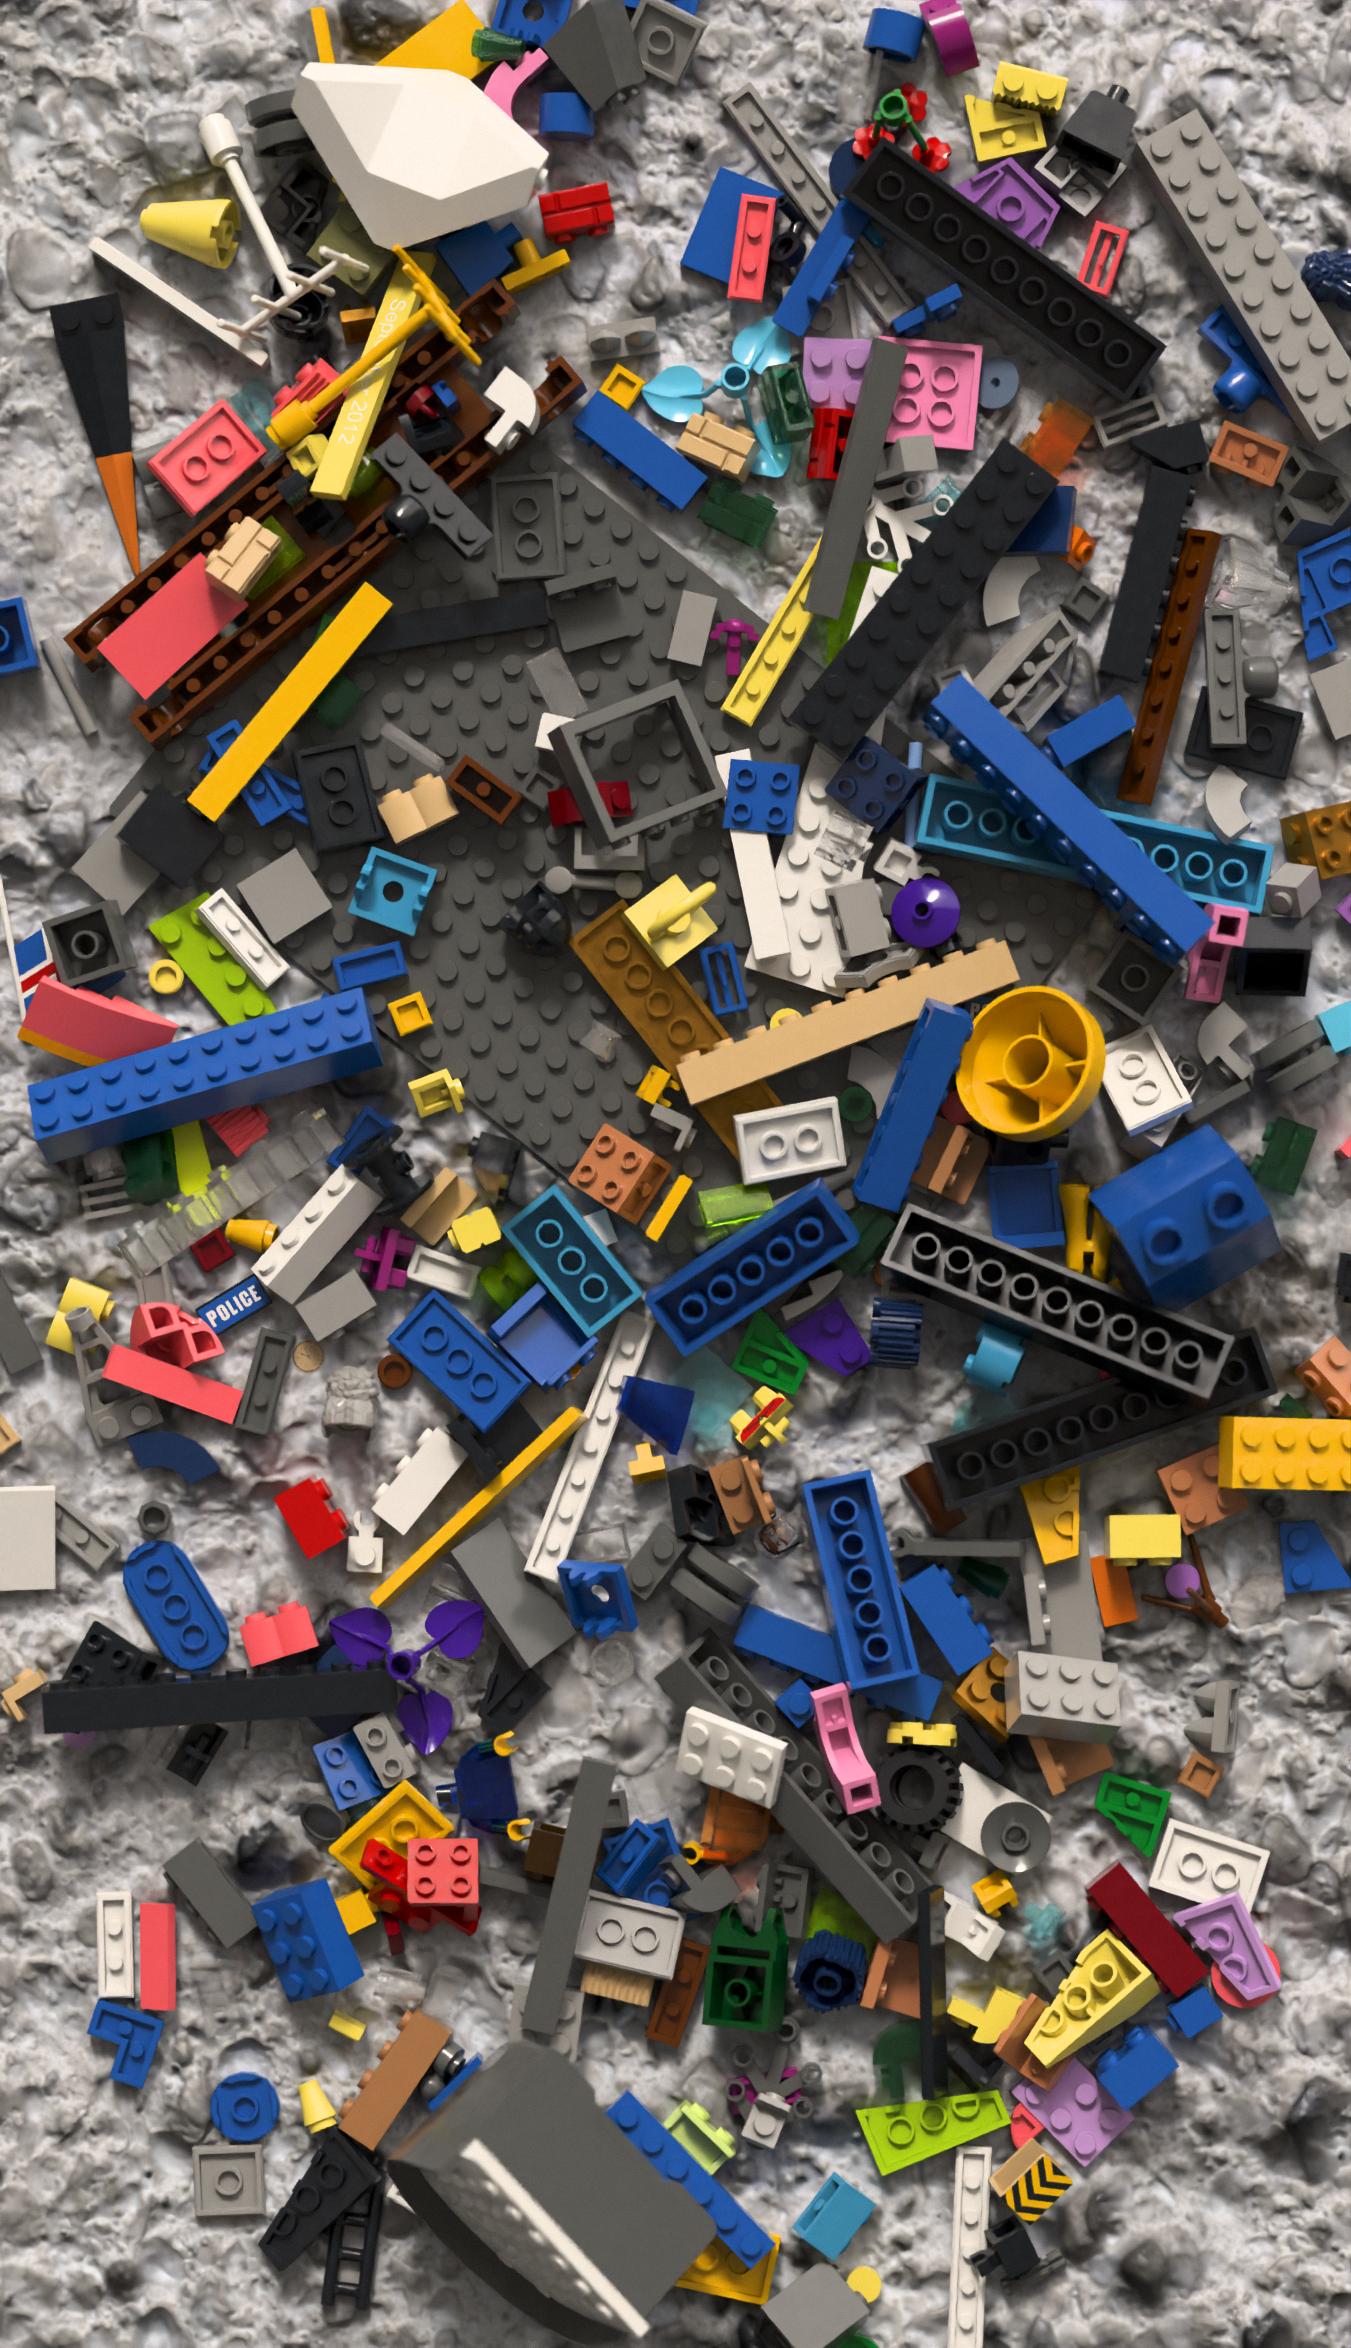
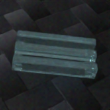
M257 378L233 395L231 400L270 455L273 456L280 448L275 443L271 444L241 402V399L247 397L266 425L269 426L271 424V418L252 392L258 388L272 409H274L276 404L273 402L274 398L262 381Z

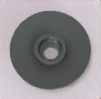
M1008 1802L996 1807L988 1814L982 1825L980 1838L986 1857L996 1867L1008 1872H1024L1034 1868L1045 1858L1051 1843V1832L1046 1818L1038 1809L1023 1802ZM1013 1829H1017L1022 1833L1021 1839L1017 1842H1013L1008 1838L1009 1832Z

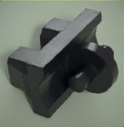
M216 1723L192 1725L166 1769L187 1780L192 1785L197 1786L229 1731Z

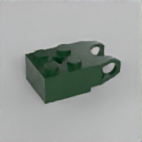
M730 1902L722 1908L719 1922L712 1934L711 1951L707 1955L702 2025L761 2032H773L783 2029L789 1939L784 1925L783 1908L775 1907L768 1909L761 1930L755 1937H751L745 1932L742 1926V1918L739 1914L738 1903ZM743 1987H746L747 1994H743Z

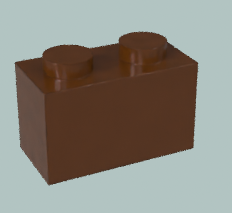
M466 754L445 781L449 788L502 827H504L524 800L522 795Z

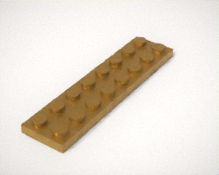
M622 898L572 937L569 945L683 1090L675 1070V1066L681 1064L680 1057L697 1050L700 1051L701 1056L714 1051L713 1044L731 1037L674 964L665 971H662L620 917L630 908ZM764 1079L695 1105L738 1162L739 1157L732 1116L784 1106Z

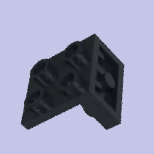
M519 1400L487 1435L463 1413L446 1425L489 1481L501 1473L503 1469L543 1433V1430Z
M94 1621L63 1675L62 1680H70V1685L84 1684V1679L95 1677L105 1678V1683L120 1682L119 1677L127 1675H139L141 1680H154L165 1658L155 1652L134 1645L103 1623Z

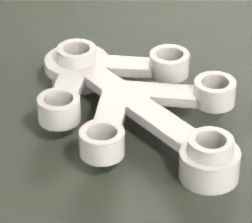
M915 477L907 478L901 485L879 491L873 487L870 496L871 504L867 508L863 523L868 541L867 554L873 560H882L888 552L886 541L880 538L876 517L889 524L899 560L897 564L898 573L902 571L901 564L906 560L910 561L913 557L907 535L923 544L931 531L914 521L933 516L943 517L947 511L940 512L936 508V503L940 500L947 501L949 509L953 505L952 499L947 495H938L933 502L899 511H894L884 505L904 497L909 500L919 498L923 491V484ZM916 483L919 491L913 495L909 494L906 491V485ZM880 543L883 545L884 552L881 555H874L870 549L873 544Z

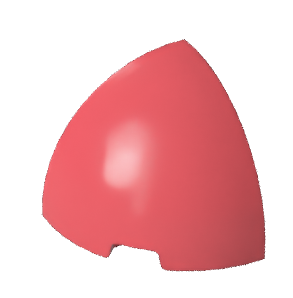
M158 1302L139 1305L133 1314L130 1328V1346L133 1351L184 1370L204 1364L225 1353L221 1342L209 1325L201 1318L195 1319L181 1311L177 1305Z

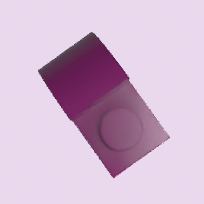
M930 0L919 4L921 16L932 36L936 57L946 77L948 78L980 66L972 34L960 3L957 4L955 0Z

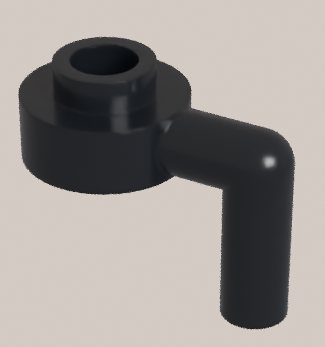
M781 195L777 198L775 204L789 219L791 224L788 232L779 235L773 241L769 254L780 268L788 269L798 265L805 256L806 244L800 237L806 224V218L786 195Z

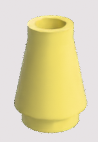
M317 2079L297 2086L300 2094L304 2127H308L311 2134L337 2124L334 2117L337 2113L320 2088Z

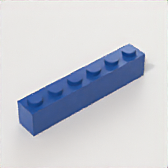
M926 997L851 1189L859 1201L898 1212L901 1202L904 1203L910 1193L909 1181L913 1171H917L922 1163V1148L926 1139H930L935 1130V1115L938 1108L942 1107L946 1102L948 1082L951 1075H955L959 1069L961 1062L959 1054L964 1042L967 1043L973 1033V1019L965 1009Z
M747 1602L732 1640V1644L738 1646L736 1652L756 1659L757 1655L760 1654L771 1659L769 1665L789 1672L790 1667L803 1671L802 1678L819 1685L822 1684L823 1680L833 1684L844 1683L833 1635ZM920 1670L919 1677L914 1681L858 1694L868 1697L867 1704L886 1711L889 1705L901 1710L900 1717L919 1723L920 1719L929 1721L944 1681Z
M629 2088L604 2111L664 2178L681 2183L716 2223V2234L750 2269L776 2245L775 2240Z

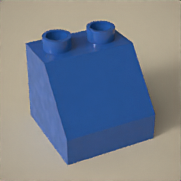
M1208 1123L1087 1194L1146 1301L1175 1313L1282 1250L1272 1215L1241 1158Z

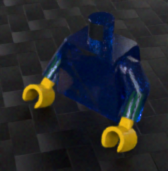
M508 1731L496 1738L479 1741L460 1757L459 1766L454 1768L456 1783L436 1786L439 1807L459 1803L461 1818L468 1819L471 1826L491 1835L510 1837L514 1841L530 1839V1835L525 1836L522 1834L521 1825L531 1824V1821L527 1818L511 1820L518 1819L520 1815L510 1754L519 1748L518 1746L514 1748L508 1746L506 1739L514 1735L512 1731Z

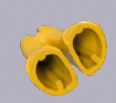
M1072 1183L1058 1184L1059 1199L1066 1228V1268L1082 1274L1085 1265L1083 1263V1255H1093L1092 1263H1090L1092 1279L1105 1283L1109 1269L1112 1239L1095 1209L1092 1235L1090 1239H1087L1089 1203L1087 1194L1090 1193V1186ZM1094 1185V1190L1102 1185Z

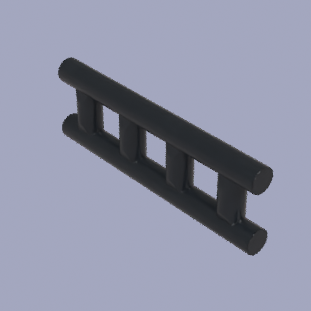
M375 2169L382 2178L367 2192L370 2193L367 2214L346 2212L330 2227L320 2303L322 2305L334 2306L335 2296L340 2295L355 2297V2309L369 2310L387 2170ZM344 2226L365 2228L363 2249L342 2246ZM340 2260L361 2263L358 2284L338 2281Z

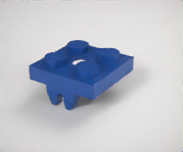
M499 0L490 35L545 51L542 46L567 22L573 0ZM532 1L540 3L544 9L542 18L534 22L527 20L523 14L524 6Z
M563 1560L557 1566L572 1626L583 1628L585 1639H589L597 1634L598 1640H603L611 1636L615 1631L633 1632L639 1624L623 1565ZM594 1585L603 1587L609 1595L608 1601H602L597 1595L593 1594L592 1587Z

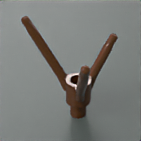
M1190 1534L1188 1535V1540L1200 1576L1203 1594L1200 1596L1192 1588H1187L1186 1593L1195 1601L1192 1605L1145 1594L1141 1596V1600L1188 1612L1197 1617L1201 1616L1207 1623L1212 1622L1219 1629H1222L1229 1622V1618L1221 1612L1222 1607L1215 1601L1216 1598L1211 1590L1195 1536Z

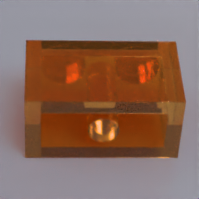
M1060 397L1055 405L1050 402L1047 403L1037 419L1042 422L1037 433L1033 434L1029 431L1018 448L1057 479L1095 421Z

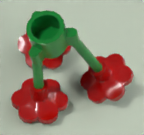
M904 83L900 89H892L882 98L879 106L880 112L874 114L875 124H871L868 128L857 129L854 134L855 142L852 146L853 153L858 157H863L865 161L883 136L892 143L895 142L893 134L884 131L883 123L891 127L901 126L908 128L917 142V145L912 149L913 158L934 174L936 172H943L948 168V157L951 155L952 150L949 144L941 143L937 137H931L925 141L914 124V121L921 122L925 119L927 115L925 106L928 103V96L924 91L917 90L913 83Z

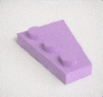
M1239 1891L1175 1913L1173 1919L1192 1934L1196 1939L1194 1942L1202 1951L1206 1950L1220 1965V1971L1247 2000L1280 1989L1282 1983Z

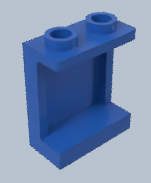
M1049 1157L1048 1162L1044 1165L986 1167L992 1238L1019 1249L1065 1245L1058 1193V1161H1050Z
M540 1280L490 1327L487 1336L546 1395L553 1387L557 1391L562 1389L571 1380L572 1376L569 1372L579 1364L583 1368L597 1355L594 1348L599 1340L595 1336L592 1338L586 1336L582 1329L548 1296L550 1290Z

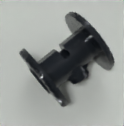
M399 1125L390 1126L372 1135L354 1148L343 1160V1166L346 1170H351L365 1164L373 1178L380 1176L377 1184L386 1197L383 1198L374 1210L379 1217L391 1215L406 1207L424 1194L435 1181L432 1172H426L413 1178L410 1171L414 1169V1163L409 1154L404 1150L401 1152L395 1151L391 1146L403 1134V1129Z

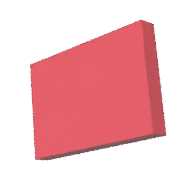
M222 398L145 465L192 518L267 454L268 451Z

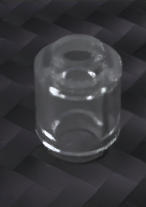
M390 1967L389 1970L380 1968L374 1996L382 1997L384 2002L414 2009L416 2002L423 2004L427 1983L421 1981L422 1974L394 1967Z

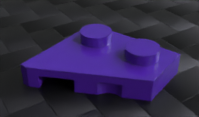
M839 1298L783 1331L797 1347L843 1376L869 1362V1348Z

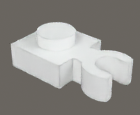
M890 837L873 866L875 871L905 886L909 878L917 880L921 879L925 873H932L937 877L940 874L939 869L931 863L919 864L918 862L922 854L893 837Z
M360 1511L355 1513L354 1525L359 1530V1536H348L347 1571L382 1573L384 1537H374V1531L381 1523V1517L374 1513L373 1517L374 1522L370 1526L362 1524Z

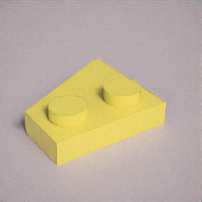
M973 95L964 96L963 99L977 164L1041 151L1047 148L1039 112L1024 108L1016 109L1008 104L977 99Z

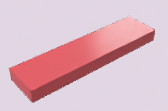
M117 1344L112 1345L101 1376L102 1378L228 1424L233 1423L243 1391Z

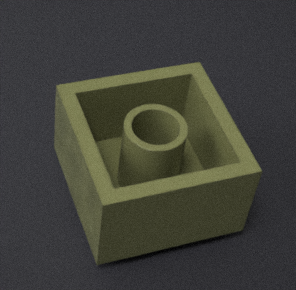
M347 199L306 254L309 262L320 270L334 261L319 254L321 247H326L340 254H347L350 258L367 264L369 266L367 273L344 266L330 276L363 301L369 299L398 259V256L392 250L373 243Z

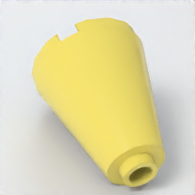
M229 199L153 203L149 205L147 210L144 209L142 211L140 229L144 231L145 237L149 240L213 268L226 269L232 263L239 242L233 241L234 230L241 231V211L238 203Z

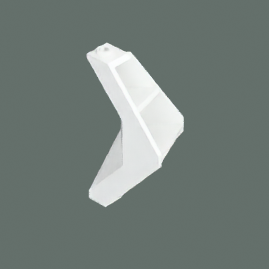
M309 62L300 74L291 108L371 240L376 245L392 250L397 244L401 248H405L526 207L533 196L536 195L537 190L541 191L544 187L549 170L544 169L549 153L464 76L449 70Z

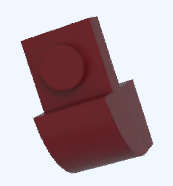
M628 781L595 783L611 819L633 815ZM570 787L547 792L552 827L585 823Z

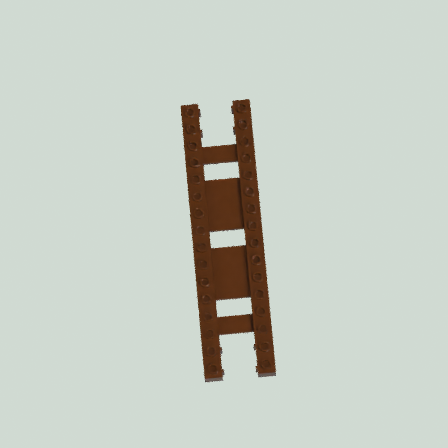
M492 278L453 311L460 319L459 328L471 339L468 346L477 354L482 352L481 347L510 324L512 327L515 324L514 320L521 315L516 302L495 278ZM436 325L400 356L363 456H366L369 460V465H366L361 459L346 501L336 500L357 524V531L339 546L335 547L333 545L331 548L317 531L308 537L275 487L277 482L284 480L294 471L286 454L283 453L67 634L63 640L92 673L99 667L104 669L107 666L105 662L108 659L97 649V646L198 553L201 552L207 559L213 550L216 549L220 552L227 542L225 540L226 533L235 522L241 524L246 516H249L262 525L263 528L268 529L281 539L282 550L244 598L249 604L245 608L246 612L250 615L247 617L249 621L229 638L226 636L222 638L218 633L193 656L196 660L175 679L170 677L168 679L170 683L166 686L171 693L161 704L152 709H149L145 704L141 707L137 705L135 707L136 711L128 717L147 741L159 751L406 544L396 539L386 528L382 520L384 509L400 496V492L369 457L372 452L396 432L408 444L398 416L404 413V406L415 391L422 386H428L431 389L434 384L444 380L461 404V409L451 416L437 396L435 399L465 435L463 436L465 440L445 457L443 455L437 457L432 450L419 455L460 499L588 392L583 380L560 355L553 362L551 359L546 362L548 365L545 368L547 378L533 391L540 409V420L534 435L532 436L521 428L519 430L521 435L517 443L510 450L505 448L502 454L499 455L489 448L485 438L503 414L497 409L491 412L455 370L468 358ZM343 404L320 422L318 427L308 435L324 434L329 442ZM315 478L308 481L311 484V486Z

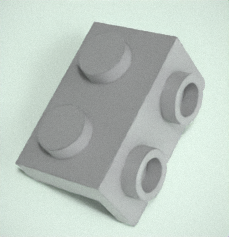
M376 1712L371 1718L357 1724L353 1728L384 1788L388 1789L417 1773L419 1768L416 1763L421 1761L412 1743L405 1744L400 1732L404 1731V1727L395 1712L391 1714L389 1712Z

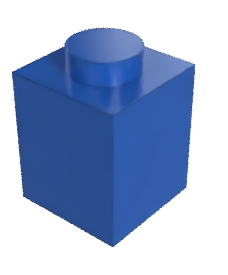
M800 1675L774 1698L777 1706L797 1728L814 1715L810 1692L814 1690Z
M1202 1982L1166 2004L1171 2011L1166 2016L1167 2020L1176 2034L1183 2031L1188 2039L1223 2017V2014Z

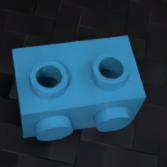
M834 2171L792 2228L804 2240L834 2261L839 2254L845 2252L849 2247L851 2238L859 2227L868 2222L876 2204L862 2191Z

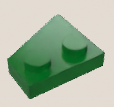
M761 1307L753 1314L731 1369L795 1396L809 1361L766 1310Z
M1103 1771L1093 1805L1131 1840L1142 1853L1151 1858L1172 1793Z

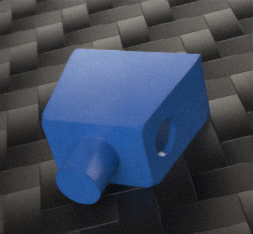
M485 220L435 244V249L470 298L492 278L499 282L514 267V260L508 253V250L516 243L522 241L523 238L512 222L494 233Z

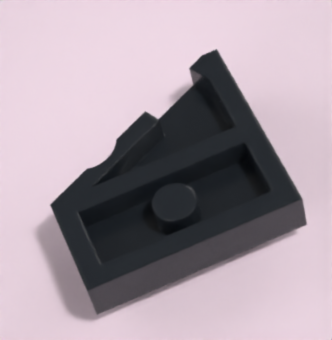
M504 1641L499 1645L493 1672L490 1673L486 1694L482 1698L477 1714L498 1736L508 1731H513L552 1690L531 1667L523 1671Z

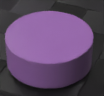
M1176 1563L1166 1571L1164 1584L1168 1592L1173 1596L1188 1598L1190 1596L1186 1593V1589L1190 1587L1196 1592L1200 1585V1576L1197 1570L1190 1564Z

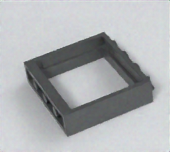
M678 679L559 725L547 734L597 850L610 845L613 851L623 848L632 843L630 837L640 834L642 839L648 838L661 832L660 825L667 822L670 823L671 827L680 825L690 820L689 814L699 810L701 816L712 810L720 808L718 801L729 795ZM665 703L704 794L615 829L575 738Z

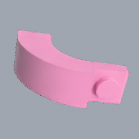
M540 48L534 53L529 50L516 61L515 66L517 68L514 71L503 61L490 77L484 94L513 120L512 112L517 96L550 65L548 56Z
M1208 903L1203 908V911L1215 924L1188 953L1187 959L1190 963L1183 996L1186 999L1220 1004L1229 956L1234 945L1243 947L1249 911L1240 907Z
M842 1682L810 1692L814 1715L811 1717L817 1742L830 1781L843 1808L849 1815L881 1805L876 1774L868 1764L860 1746L846 1686Z

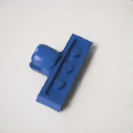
M1221 304L1196 331L1229 364L1228 370L1213 386L1215 397L1229 411L1242 414L1259 397L1263 396L1269 399L1295 424L1224 305Z

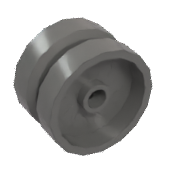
M295 90L268 94L249 101L245 105L249 126L258 128L251 136L256 157H285L316 149L291 108Z
M1316 1018L1248 1056L1256 1071L1259 1072L1267 1071L1279 1065L1280 1070L1267 1077L1264 1082L1272 1099L1292 1089L1295 1091L1322 1076V1072L1340 1062L1332 1046L1324 1045L1309 1052L1308 1047L1320 1041L1324 1035Z
M697 1542L687 1558L689 1563L699 1570L702 1575L699 1576L687 1568H680L670 1581V1584L686 1596V1599L706 1614L715 1616L724 1623L733 1626L743 1611L741 1606L728 1596L729 1592L742 1600H751L761 1585L732 1563Z

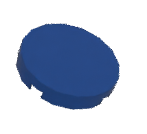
M240 2071L227 2076L218 2084L211 2098L210 2114L215 2127L229 2139L235 2142L250 2143L263 2138L273 2129L280 2114V2099L276 2088L266 2077L256 2072Z

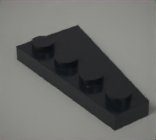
M339 2124L332 2126L327 2134V2140L311 2159L310 2167L303 2178L299 2179L294 2186L293 2193L286 2205L281 2207L258 2243L259 2247L279 2272L285 2271L382 2178L350 2137L338 2128Z

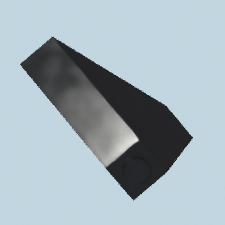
M481 1131L480 1138L473 1136L468 1157L473 1158L472 1167L495 1209L503 1211L523 1143Z

